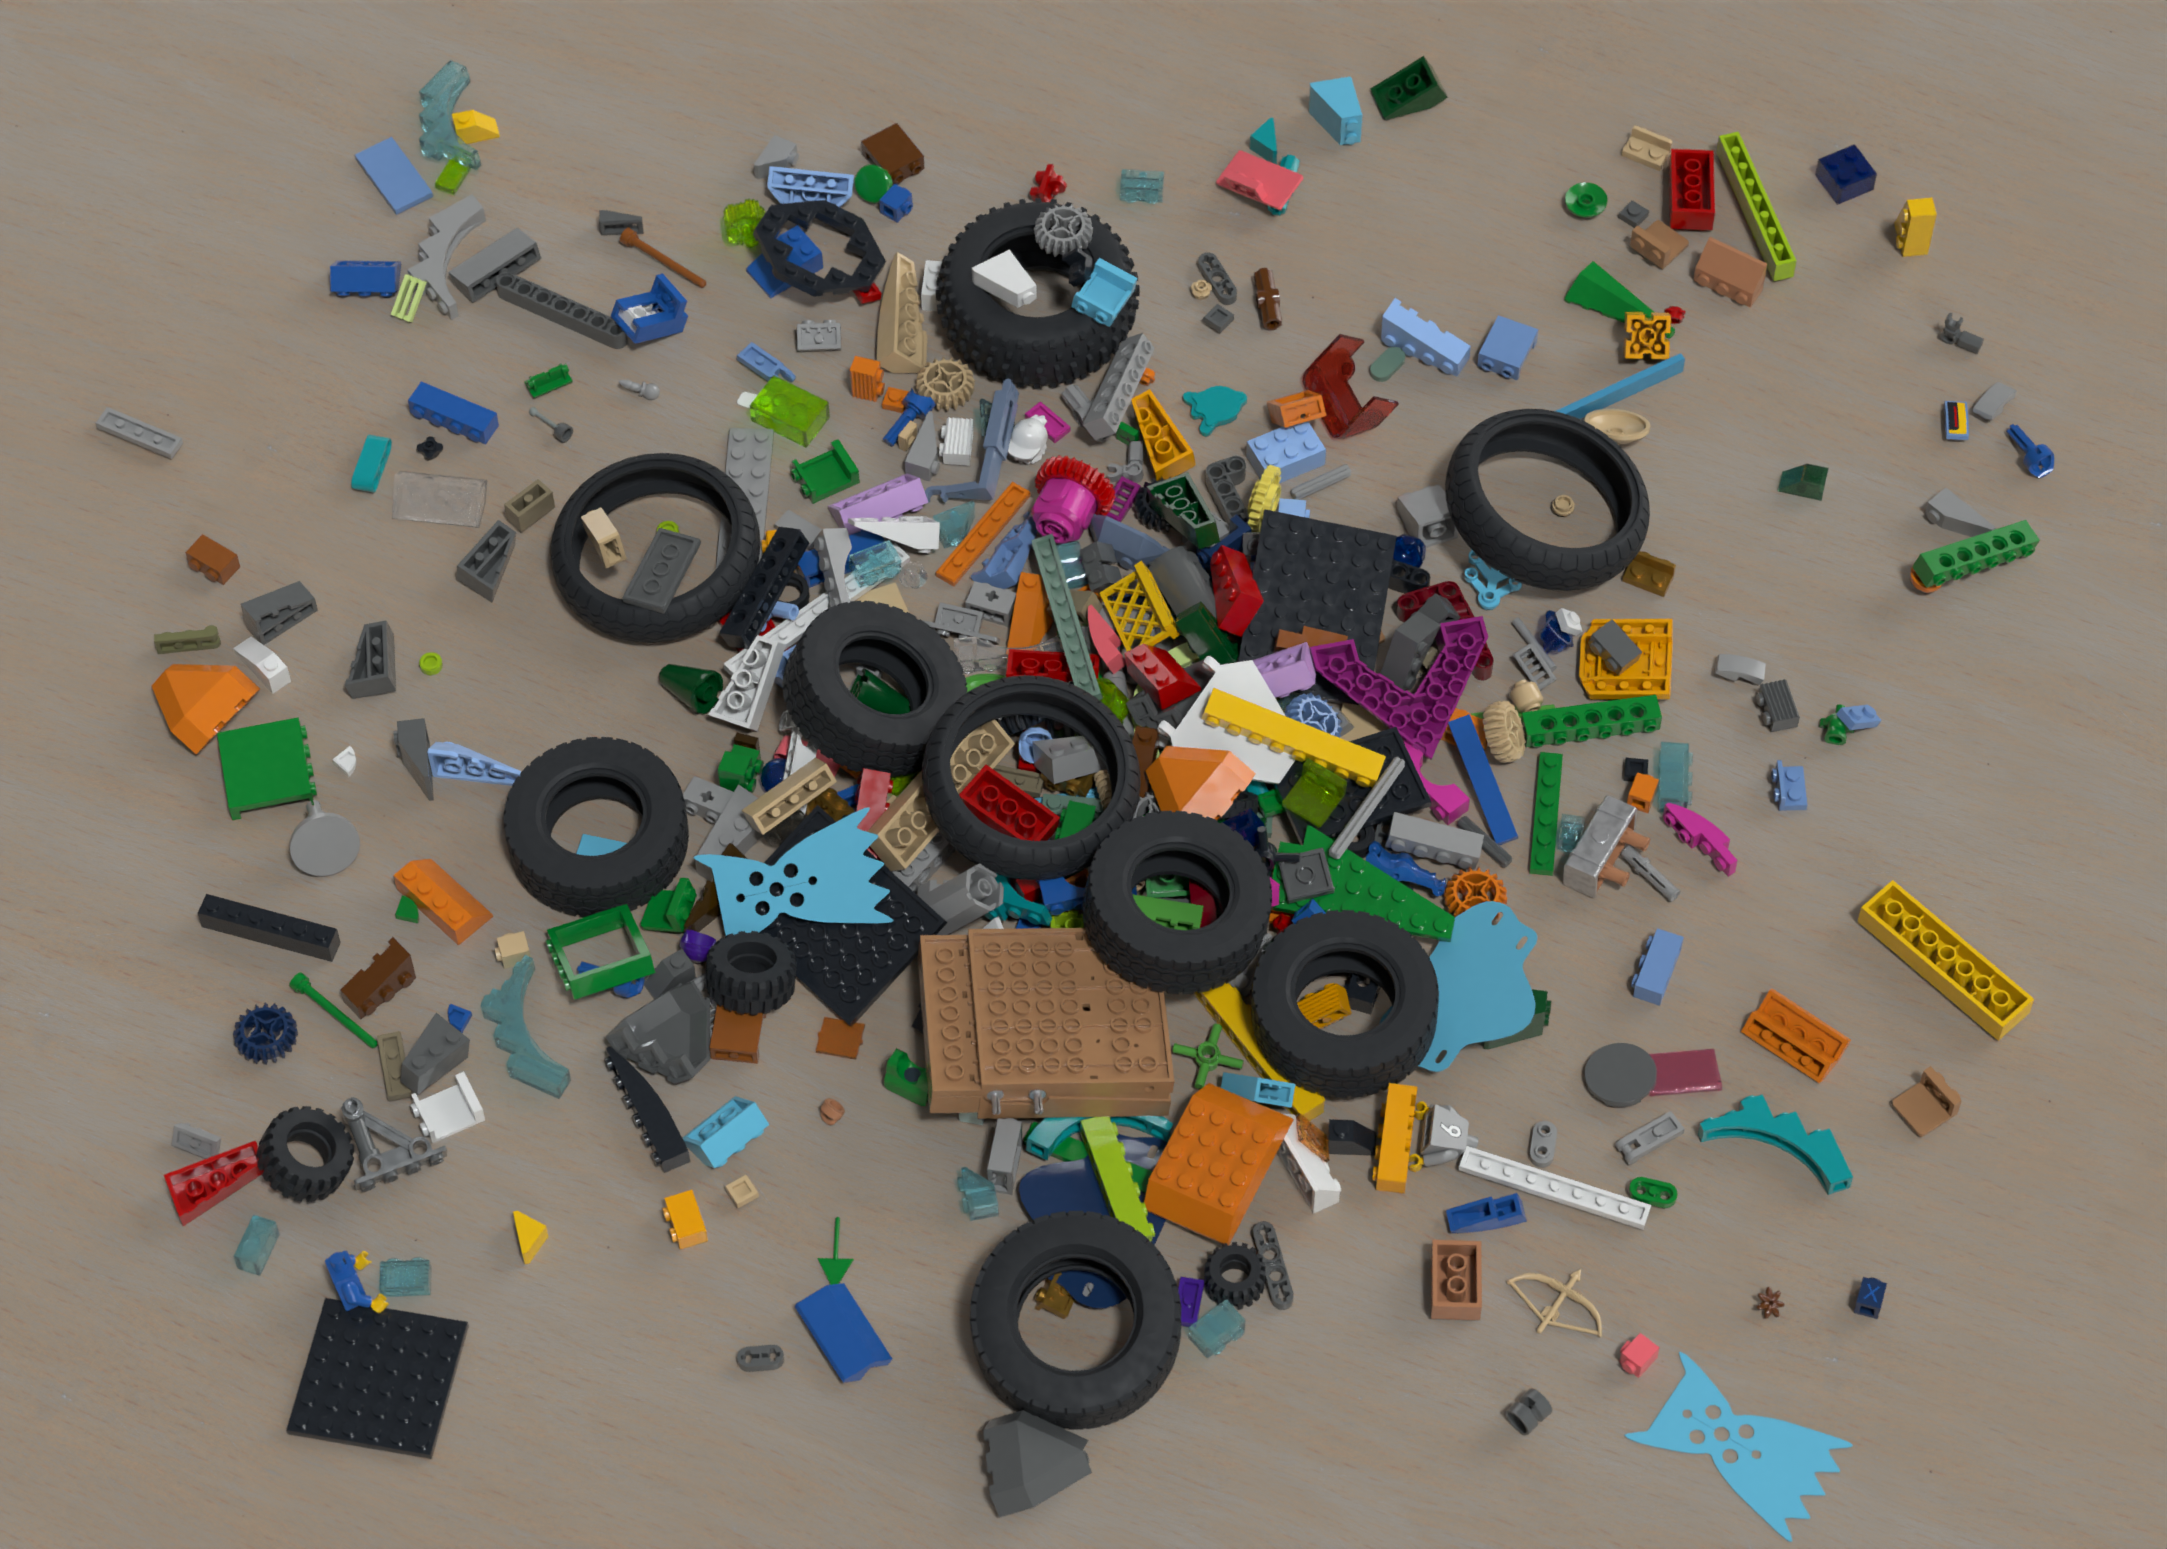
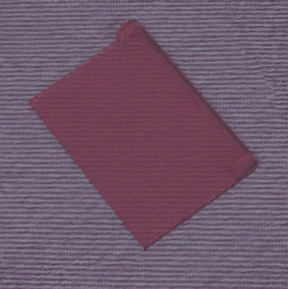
M1714 1049L1649 1054L1654 1060L1657 1070V1081L1654 1090L1650 1092L1651 1097L1680 1093L1722 1091V1082Z

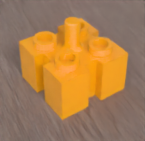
M1625 312L1624 329L1626 332H1630L1629 338H1624L1623 356L1625 358L1643 359V353H1649L1651 359H1669L1670 341L1665 339V333H1670L1671 315L1669 313H1651V318H1645L1643 312Z

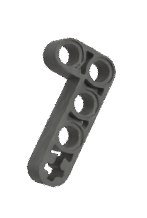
M1232 456L1211 463L1206 467V487L1223 521L1230 525V519L1236 514L1249 525L1248 520L1250 517L1235 488V485L1241 484L1246 477V462L1240 456Z

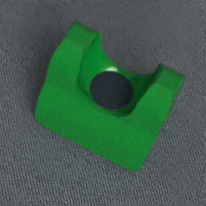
M896 1048L886 1065L884 1086L889 1091L909 1101L925 1106L928 1102L926 1068L917 1066L908 1058L906 1052Z

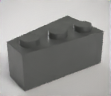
M300 581L240 604L248 631L263 645L318 611L315 598Z
M386 620L364 624L356 648L358 652L355 661L351 663L350 667L352 670L349 679H346L345 687L352 699L396 691L394 634Z
M436 1013L403 1061L400 1082L418 1095L468 1058L470 1039Z

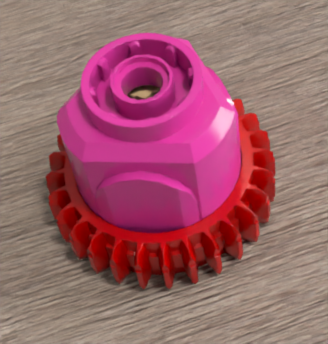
M1053 456L1050 459H1046L1037 472L1035 487L1039 496L1032 507L1031 515L1036 523L1038 532L1042 536L1053 534L1055 543L1064 544L1069 541L1079 540L1084 530H1087L1094 514L1106 516L1110 512L1116 498L1113 484H1110L1109 478H1104V473L1098 472V468L1094 469L1090 464L1083 463V460L1078 461L1075 457L1070 459L1068 456Z

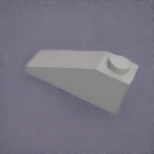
M928 411L905 460V474L908 473L920 479L931 481L933 474H937L939 471L940 462L938 461L933 412Z
M1944 488L1927 504L1925 515L1932 523H1936L1942 529L1969 537L1996 529L1994 525L1947 488Z

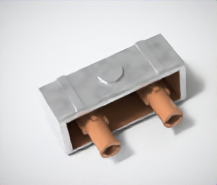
M1606 795L1564 865L1563 884L1594 898L1605 879H1609L1623 887L1627 884L1630 873L1613 867L1626 844L1645 852L1650 843L1649 837L1633 832L1636 828V807Z

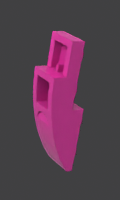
M1669 802L1665 804L1663 819L1669 827H1672L1678 833V837L1683 843H1687L1691 849L1699 845L1702 852L1711 857L1717 869L1723 871L1728 877L1735 873L1738 860L1728 850L1730 839L1718 827L1687 808Z

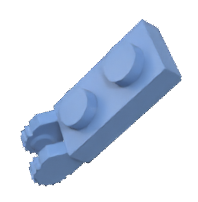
M753 342L737 355L739 362L768 382H771L779 390L783 391L787 387L784 380L777 376L779 373L789 382H793L796 378L794 373L786 368L782 362Z

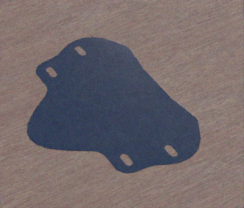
M1121 1134L1117 1136L1118 1142H1122L1124 1145L1125 1160L1152 1172L1168 1143L1155 1137L1133 1138ZM1156 1145L1158 1150L1155 1157L1152 1159L1148 1158L1147 1154L1150 1147ZM1088 1155L1079 1160L1037 1167L1028 1172L1020 1181V1198L1032 1219L1062 1211L1069 1213V1211H1083L1084 1213L1090 1211L1110 1216ZM1140 1191V1196H1138L1141 1203L1145 1201L1146 1193ZM1147 1211L1148 1216H1146L1148 1223L1153 1224L1155 1237H1152V1243L1155 1245L1166 1219ZM1083 1270L1061 1272V1276L1056 1281L1076 1301L1089 1307L1109 1308L1127 1299L1121 1289L1111 1280L1093 1272ZM1089 1282L1093 1283L1094 1287L1091 1294L1084 1296L1083 1290L1086 1284Z

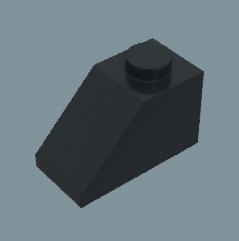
M1329 1119L1328 1154L1375 1156L1376 1132L1354 1120Z

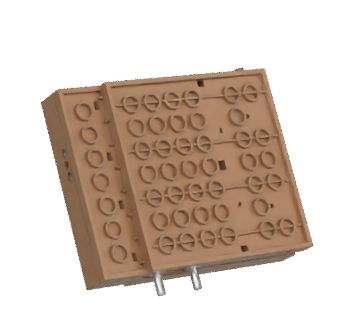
M1085 928L968 929L967 935H920L918 969L930 1113H977V1119L1169 1116L1171 1105L1170 1093L1173 1092L1174 1073L1164 991L1161 993L1152 991L1149 987L1147 989L1136 985L1134 981L1126 980L1122 977V974H1117L1113 971L1110 965L1106 964L1099 957V953H1096Z

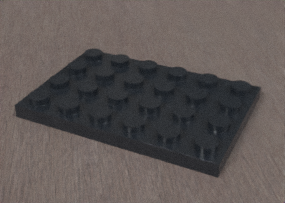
M1397 727L1349 741L1386 756L1377 781L1395 757L1405 761V767L1362 828L1390 820L1394 812L1406 815L1431 806L1430 797ZM1295 760L1281 782L1274 784L1301 845L1304 844L1307 825L1314 827L1329 838L1339 836L1373 787H1362L1355 780L1340 778L1334 774L1335 772L1327 769H1317L1312 763L1305 760L1303 762Z

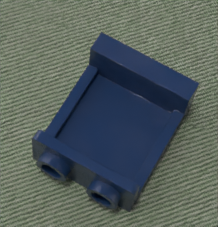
M1237 514L1230 519L1228 536L1210 549L1207 547L1198 549L1196 547V556L1208 575H1212L1210 564L1212 555L1218 551L1221 545L1243 553L1242 535L1243 533L1251 532V527Z

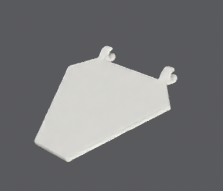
M1207 656L1202 667L1215 674L1177 729L1163 720L1159 724L1157 731L1170 738L1171 745L1175 747L1231 751L1256 773L1252 779L1253 781L1279 784L1295 761L1290 754L1275 752L1270 749V746L1262 743H1252L1247 737L1232 735L1227 732V729L1220 726L1212 727L1206 724L1205 720H1202L1201 717L1213 688L1285 716L1284 712L1253 660L1220 665L1214 658Z

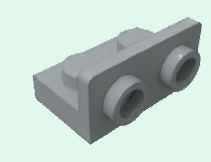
M805 320L802 321V324H797L798 351L841 350V324L836 323V320H824L823 323Z

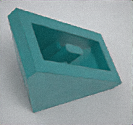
M1269 118L1250 135V150L1265 160L1277 164L1274 118Z

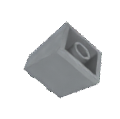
M1439 484L1432 487L1427 486L1422 490L1412 493L1408 492L1398 497L1397 511L1416 551L1458 538V531L1448 510L1445 491Z

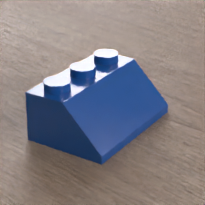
M337 260L330 266L331 292H337V295L341 296L350 295V292H358L360 296H369L371 292H380V296H392L393 292L399 290L401 261Z

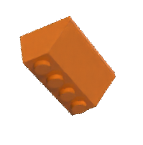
M432 859L410 861L393 875L396 889L403 896L413 900L417 908L458 946L493 917V914Z

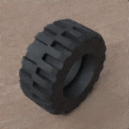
M740 931L735 935L733 933L728 934L725 939H719L710 948L707 955L705 978L707 992L719 1006L723 1005L728 1011L734 1010L737 1011V1014L743 1015L744 1013H750V1015L770 1013L772 1009L777 1010L782 1007V1004L785 1005L795 991L796 956L786 943L783 944L780 938H773L771 934L765 932L760 934L758 931H751V933Z
M302 1106L301 1109L299 1107L289 1108L288 1112L282 1111L269 1124L257 1149L256 1156L259 1158L257 1164L259 1170H263L262 1176L264 1180H269L271 1183L270 1187L275 1191L277 1189L281 1191L282 1196L286 1198L289 1196L294 1197L295 1201L302 1202L303 1199H306L307 1202H314L317 1198L320 1200L327 1198L329 1194H333L338 1189L353 1165L355 1150L353 1143H350L352 1141L350 1133L345 1132L344 1129L346 1127L341 1121L338 1123L334 1115L331 1113L327 1115L320 1108L313 1110L311 1106ZM301 1141L312 1145L321 1154L324 1165L311 1167L298 1162L291 1155L287 1143Z

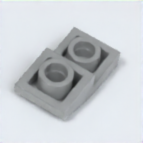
M1997 382L1980 398L1974 406L1973 412L1979 414L1984 419L1993 420L2003 412L2004 405L2015 398L2017 390Z
M1719 654L1717 656L1715 673L1732 681L1742 677L1760 685L1764 681L1766 664L1744 656Z

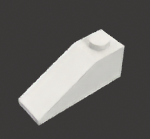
M249 637L233 648L238 657L272 694L291 682L288 667L273 651L253 637Z

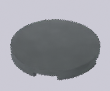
M1613 1043L1598 1049L1591 1055L1585 1067V1082L1589 1092L1604 1101L1606 1105L1614 1107H1628L1640 1103L1643 1098L1654 1090L1657 1081L1656 1065L1652 1057L1642 1048L1628 1043Z

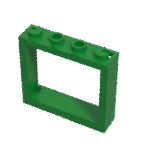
M627 904L547 929L549 939L545 940L548 951L551 953L554 965L557 966L565 990L571 991L574 1000L655 973L651 954ZM624 927L637 955L574 975L562 947Z

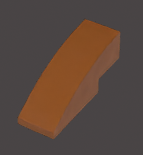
M1303 626L1300 634L1280 629L1276 635L1273 652L1276 653L1305 642L1308 643L1310 648L1346 641L1348 636Z

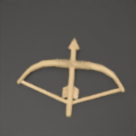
M1581 1269L1570 1274L1571 1279L1567 1285L1561 1284L1555 1278L1535 1273H1526L1507 1280V1284H1510L1542 1321L1537 1328V1333H1542L1547 1325H1552L1602 1337L1601 1318L1595 1306L1582 1294L1580 1295L1574 1289L1572 1290L1575 1282L1580 1281ZM1523 1279L1537 1280L1548 1284L1549 1287H1552V1289L1561 1294L1553 1306H1546L1542 1313H1540L1514 1282ZM1565 1297L1581 1303L1591 1312L1597 1323V1331L1556 1322L1560 1316L1557 1309Z

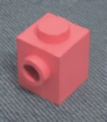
M1639 1333L1632 1342L1627 1341L1621 1348L1620 1364L1627 1373L1634 1374L1639 1378L1657 1359L1660 1347L1642 1333Z

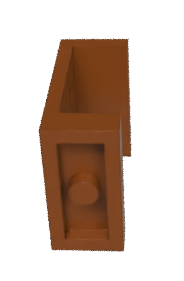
M717 1004L710 1043L711 1059L758 1064V1046L763 1018H766V1014H737V1011H728L723 1005L719 1006Z

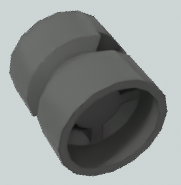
M1531 1388L1520 1397V1402H1515L1505 1411V1415L1509 1423L1519 1433L1528 1435L1538 1426V1421L1542 1422L1552 1413V1407L1544 1395Z

